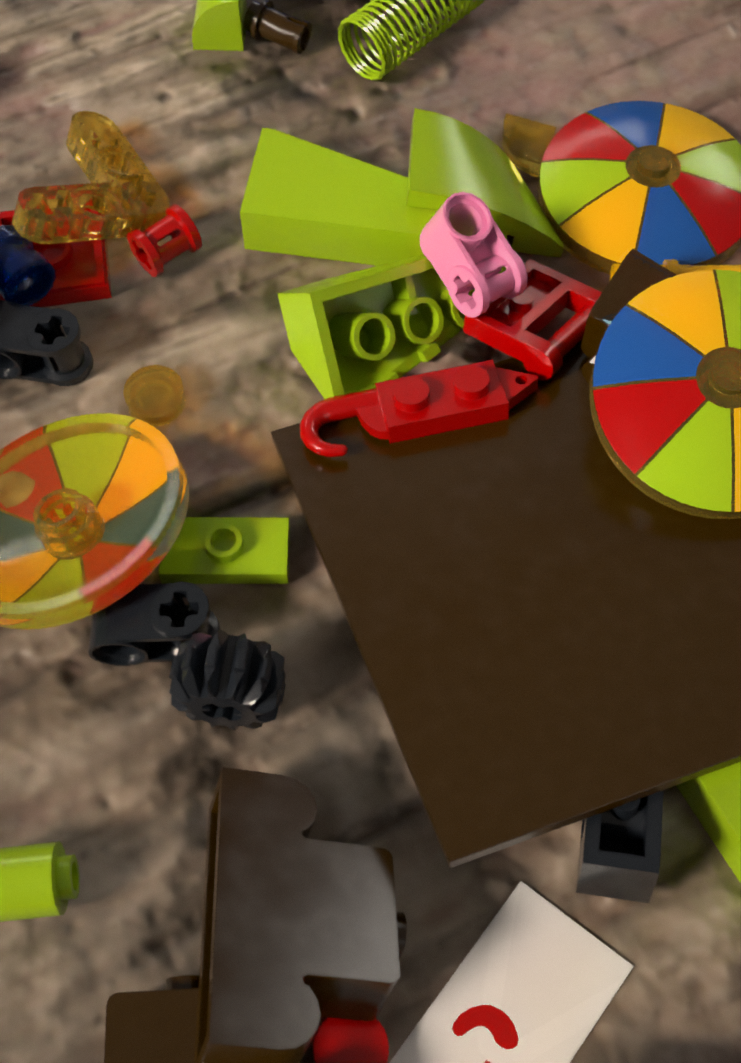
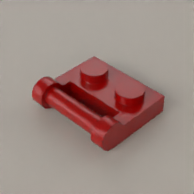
M528 259L524 263L528 277L525 291L512 299L501 297L491 302L487 311L475 318L465 316L463 332L523 362L527 372L537 375L538 380L542 381L551 378L561 368L563 357L583 339L588 315L602 292L541 263ZM565 308L576 312L548 340L536 335Z

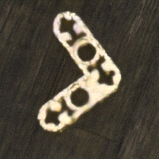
M81 111L72 116L66 146L91 183L38 186L22 190L18 195L12 224L22 237L39 244L126 237L127 233L133 229L143 231L165 217V211L170 205V200L118 126L102 114ZM83 208H89V209L98 211L99 213H101V214H103V215H97V214L88 212L87 210H85V209H83Z

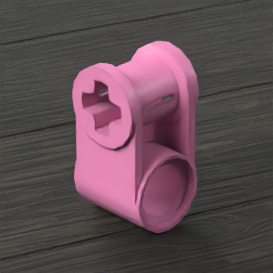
M466 192L454 193L447 198L423 228L420 234V247L448 289L449 295L457 309L465 316L475 318L485 313L491 302L501 297L512 299L522 294L527 287L526 267L521 257L506 240L494 221L488 206L482 199ZM502 267H506V271L499 274ZM475 289L472 296H470L468 292Z

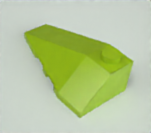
M424 254L335 276L277 293L291 351L324 399L376 388L375 383L402 378L419 363L429 362L441 352L439 347L464 327L465 315L454 305L448 289ZM503 266L499 274L506 271V267ZM475 289L469 291L468 294L472 296Z

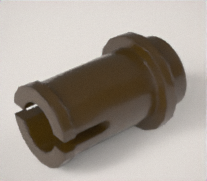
M254 0L249 5L245 14L244 29L250 32L252 39L260 41L265 38L292 50L293 53L298 55L302 54V51L306 49L312 34V24L310 22L300 20L275 9L273 2L270 0H263L261 2Z

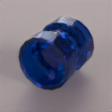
M14 225L0 226V294L5 300L20 305L30 306L44 298L53 287L56 279L55 269L42 253L34 250V244L21 228Z

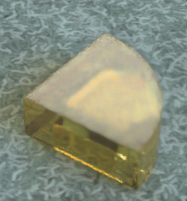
M506 113L502 131L503 149L517 168L539 178L541 163L546 161H542L544 153L550 141L554 138L557 127Z

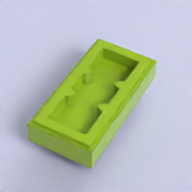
M185 517L184 524L172 548L160 550V552L169 551L159 564L161 583L182 581L193 584H288L289 517Z

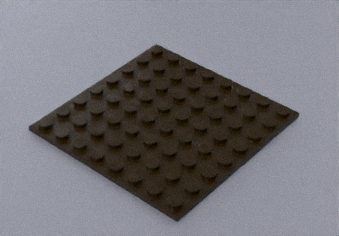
M582 340L563 357L561 368L551 378L542 381L538 380V389L509 410L508 420L395 443H389V440L378 439L370 435L362 427L358 417L333 421L321 426L318 434L320 438L328 443L344 444L347 446V454L339 457L320 456L307 449L300 438V423L271 432L277 453L449 868L741 762V511L735 512L734 408L741 407V386L716 404L723 408H730L732 446L731 512L701 509L678 502L653 489L637 477L702 408L700 406L635 474L623 463L610 445L599 422L593 390L596 389L590 386L583 376L582 367L590 358L581 349ZM718 348L703 355L696 373L718 358ZM515 358L494 363L497 368L528 373L523 362ZM691 377L672 378L669 381L689 380ZM628 382L617 383L615 387L631 384Z

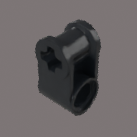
M0 300V378H17L52 383L58 386H71L84 380L93 368L94 359L89 347L80 341L81 328L77 318L70 311L61 308H41Z
M182 581L163 584H139L121 599L92 614L88 653L95 661L114 666H131L143 662H172L173 657L177 656L179 645L181 642H184L183 640H191L193 634L200 632L215 635L217 631L221 630L218 619L210 610L207 596L195 584ZM183 598H187L190 605H186Z

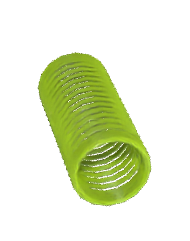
M371 0L358 9L357 12L352 13L345 20L341 21L338 27V41L341 51L351 67L362 77L373 81L380 80L386 74H389L391 70H394L396 66L400 65L402 61H406L408 57L413 56L421 47H425L427 43L432 42L434 38L444 33L446 29L451 28L452 24H456L458 20L463 19L470 11L483 4L485 0H448L449 5L444 0H439L443 10L435 0H430L437 14L434 13L426 0H420L429 13L430 18L423 11L418 0H397L400 7L396 4V0ZM412 4L417 8L419 14L421 15V17H422V19H423V22H422L421 19L418 17V15L415 13ZM406 9L410 12V14H411V16L413 17V19H414L416 25H415V24L413 23V21L410 19V17H409V15H408ZM377 15L381 17L382 23L378 20ZM401 16H402V17L404 18V20L406 21L408 27L404 24V22H403ZM351 24H354L353 30L355 38L362 53L365 55V57L368 59L370 63H372L378 69H381V71L375 70L372 67H370L359 55L353 43L351 35ZM357 26L361 28L368 48L382 62V66L373 60L365 50L360 40ZM368 36L373 40L378 52L372 46ZM402 40L406 42L407 47L403 45ZM395 44L400 47V51L396 49Z

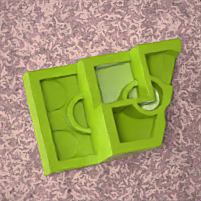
M415 108L411 126L406 206L438 210L452 194L459 192L471 193L482 199L488 206L494 221L503 235H510V246L513 250L520 253L561 257L564 249L563 242L514 163L503 150L487 136L459 120L436 112Z

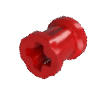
M177 204L168 207L165 211V217L143 231L133 229L127 233L126 237L132 253L142 268L152 277L162 274L165 264L187 250L195 253L202 248V238L196 225L186 211ZM171 236L172 239L162 246L157 244L165 237Z

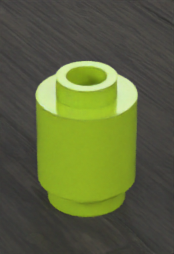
M60 841L0 848V922L64 915L67 910L68 900L77 899L80 890V872L75 854L66 855Z

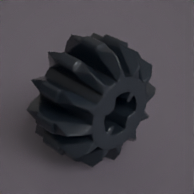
M223 630L217 631L215 635L203 632L195 633L192 635L191 640L180 643L177 656L173 657L169 674L171 679L169 691L172 695L171 705L179 711L186 712V716L189 719L203 720L210 723L211 727L217 725L227 726L234 731L239 726L251 729L262 727L263 723L276 719L278 708L283 703L286 685V674L284 672L285 658L276 651H271V645L267 642L249 640L245 633L239 636L228 635Z

